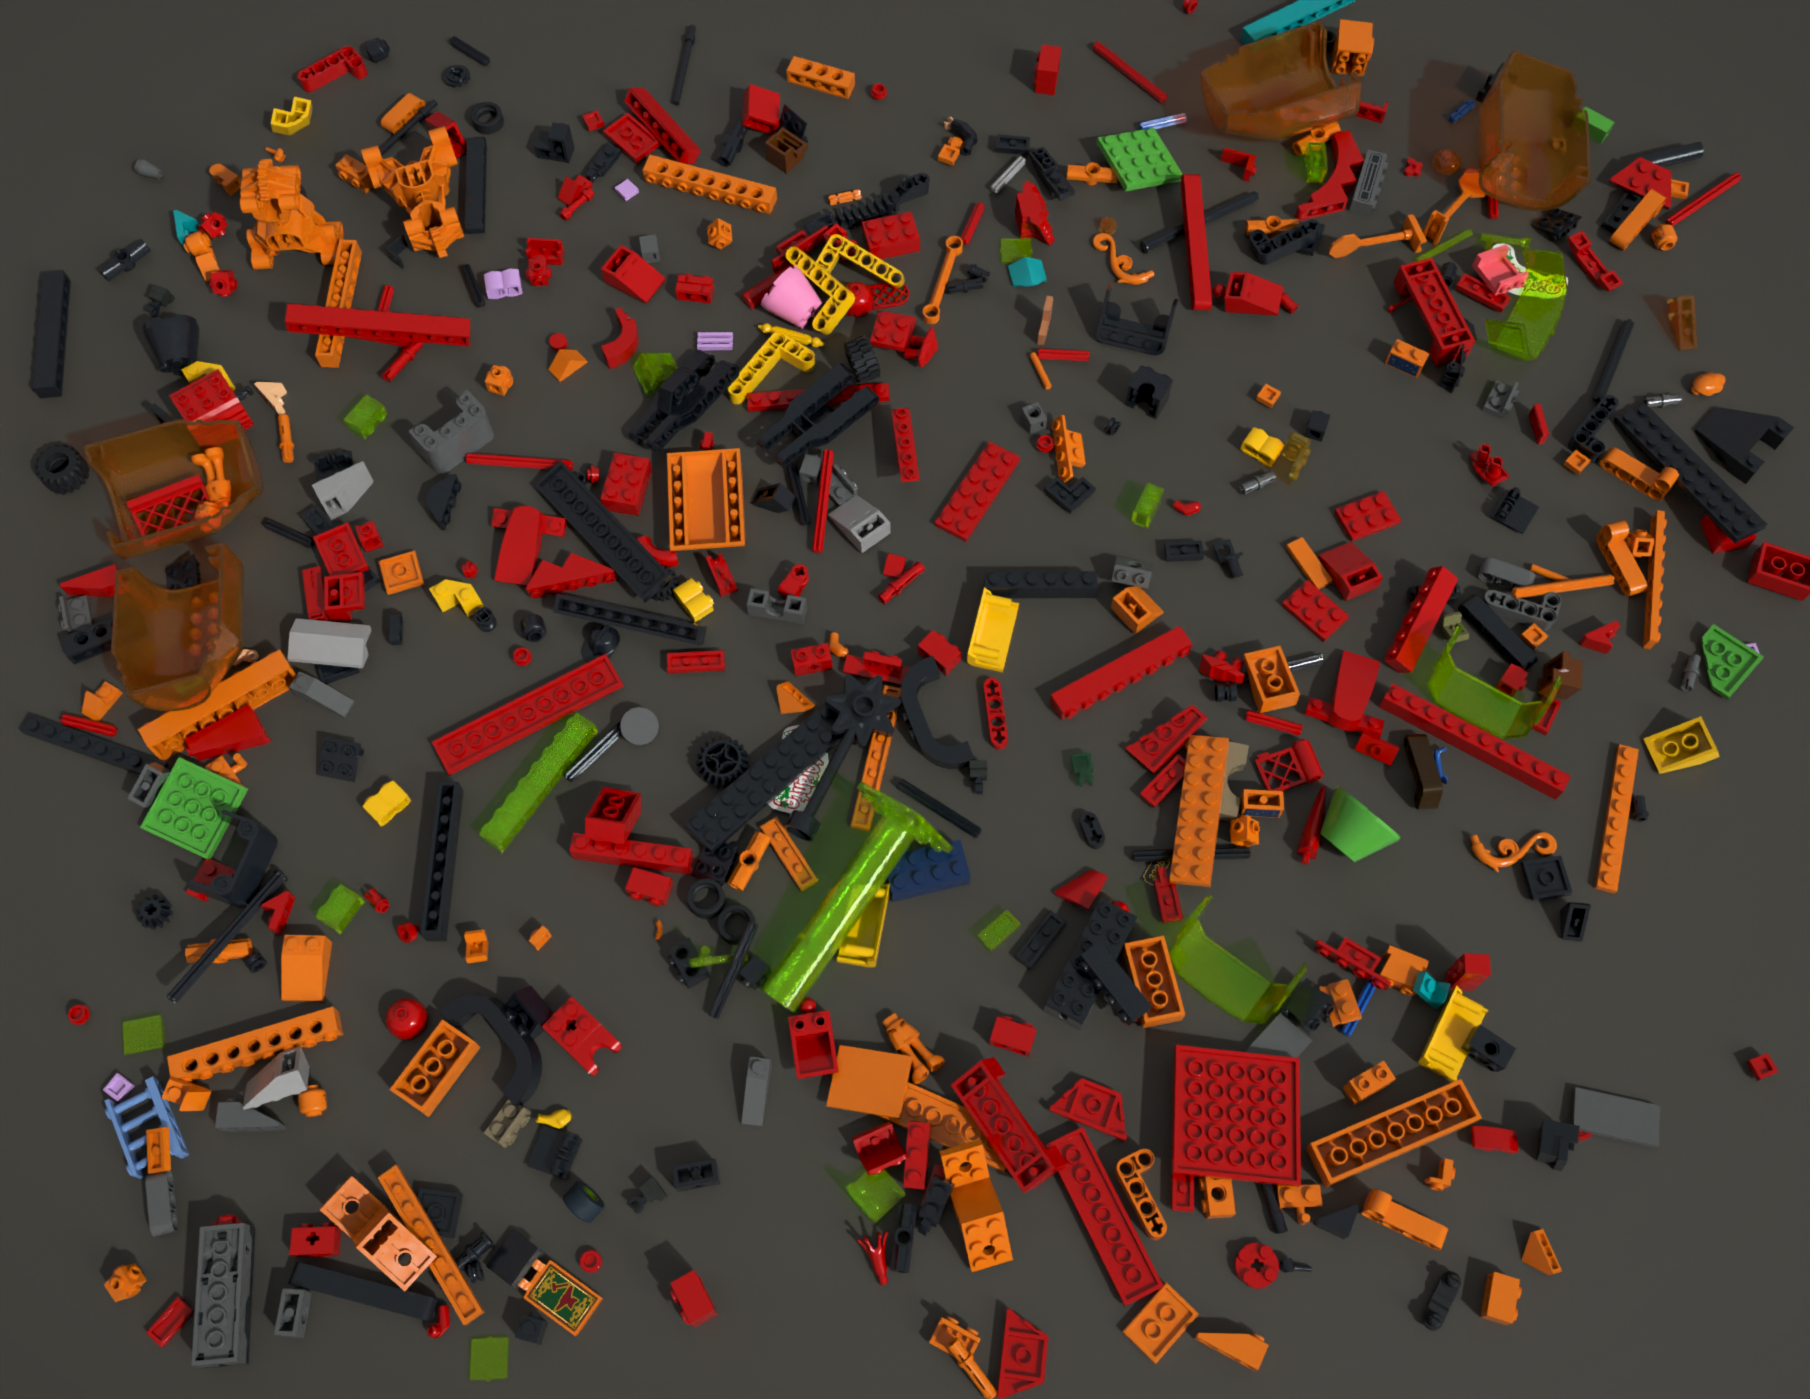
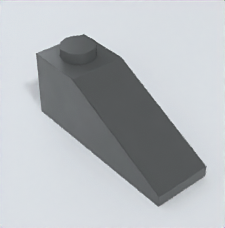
M300 671L289 686L296 697L343 718H346L355 703L354 700L318 679Z
M750 1057L741 1122L743 1125L763 1126L772 1070L771 1059Z
M226 1099V1102H218L215 1128L221 1132L282 1131L286 1129V1126L252 1108L244 1110L243 1104L238 1099Z

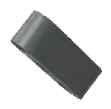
M1486 557L1482 560L1478 573L1480 580L1511 591L1515 587L1533 585L1536 577L1532 571L1491 557Z
M165 1171L147 1175L145 1184L149 1227L152 1236L156 1237L177 1231L178 1215L172 1172Z

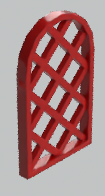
M887 283L868 286L870 289H873L871 292L877 297L873 305L877 306L872 307V310L900 306L909 299V289L905 284L902 285L905 288L903 291ZM888 287L893 289L891 293L886 291ZM876 289L882 291L879 295L874 293ZM895 291L901 293L898 297L893 295ZM883 293L889 295L886 299L881 297ZM902 295L906 296L905 300L900 299ZM893 297L896 300L892 303L889 301V298ZM879 298L884 301L882 304L877 303Z

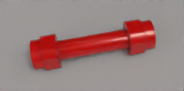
M590 188L584 189L581 192V196L568 208L564 207L561 209L559 216L564 221L569 220L572 217V213L585 201L589 202L594 197V192Z

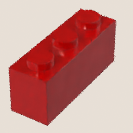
M1464 953L1445 972V982L1450 983L1449 990H1452L1457 985L1462 991H1474L1491 975L1490 955Z
M908 1121L907 1158L905 1159L903 1188L924 1190L927 1188L932 1122Z

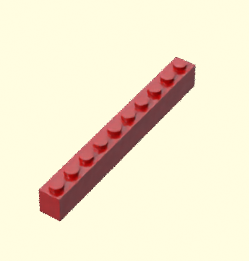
M287 304L285 319L287 332L470 346L471 323L470 319L463 317L453 318L430 316L427 314L417 315L393 313L391 311L380 312L357 310L354 308L344 309L320 307L317 305Z
M1394 683L1391 684L1379 705V708L1555 800L1564 792L1571 778L1565 772Z

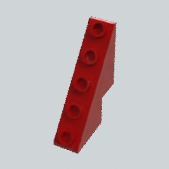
M892 409L893 436L901 482L919 481L910 409Z
M570 553L563 567L542 560L527 585L526 591L530 598L535 599L543 595H555L562 591H575L586 586L594 587L601 583H612L618 578L614 569Z

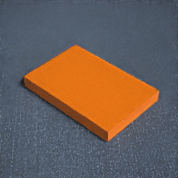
M1166 1282L1164 1287L1157 1291L1122 1333L1156 1364L1199 1313Z

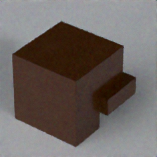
M783 127L765 142L766 160L786 174L804 158V152L808 149L806 142Z
M1562 651L1544 664L1543 678L1538 679L1537 693L1566 700L1582 689L1583 661L1570 658V652Z

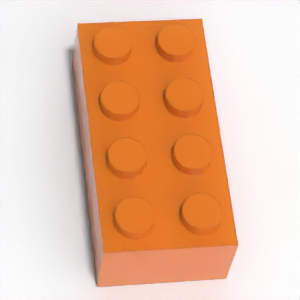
M1159 936L1124 943L1122 954L1128 977L1152 1006L1149 1011L1140 1017L1142 1029L1182 1021L1185 1011L1165 937Z
M441 1020L389 1090L429 1118L481 1047L468 1036L444 1020Z

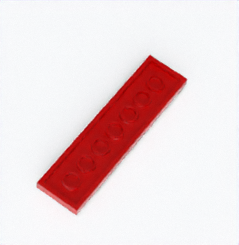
M1081 1127L1046 1144V1149L1056 1146L1068 1163L1057 1172L1124 1307L1164 1287L1084 1128Z

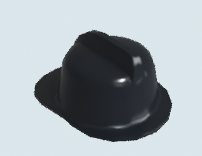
M607 624L595 627L583 646L582 656L584 660L588 663L604 654L610 659L620 642L618 631Z

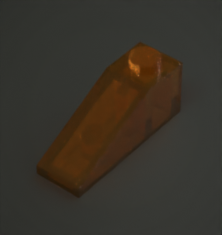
M1694 295L1668 299V318L1678 349H1696L1697 333Z

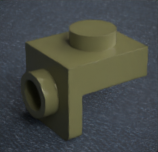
M1460 612L1443 615L1441 631L1450 643L1469 639L1470 633L1461 623L1462 614Z

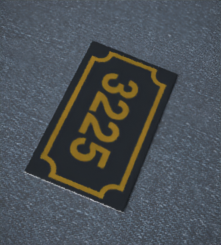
M1150 861L1140 880L1154 887V879H1157L1156 871L1158 868L1166 867V871H1168L1172 861Z

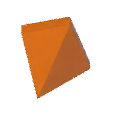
M789 681L777 685L776 689L781 714L804 712L815 707V704Z
M1544 1229L1531 1232L1521 1261L1549 1276L1561 1272L1562 1269Z

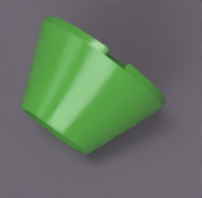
M1340 786L1335 788L1320 834L1353 862H1357L1399 841L1401 837L1379 817L1370 812L1367 807Z

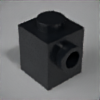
M755 954L739 971L740 982L748 989L750 987L754 990L758 987L762 988L768 981L767 977L772 973L771 968Z
M529 1313V1316L522 1315L515 1338L541 1345L548 1323L541 1320L542 1316Z

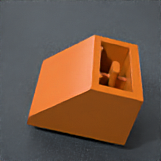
M1137 586L1125 588L1113 597L1111 609L1134 634L1138 633L1164 612L1141 587Z

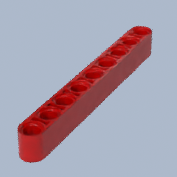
M1182 174L1180 184L1192 310L1210 311L1212 307V294L1200 174Z

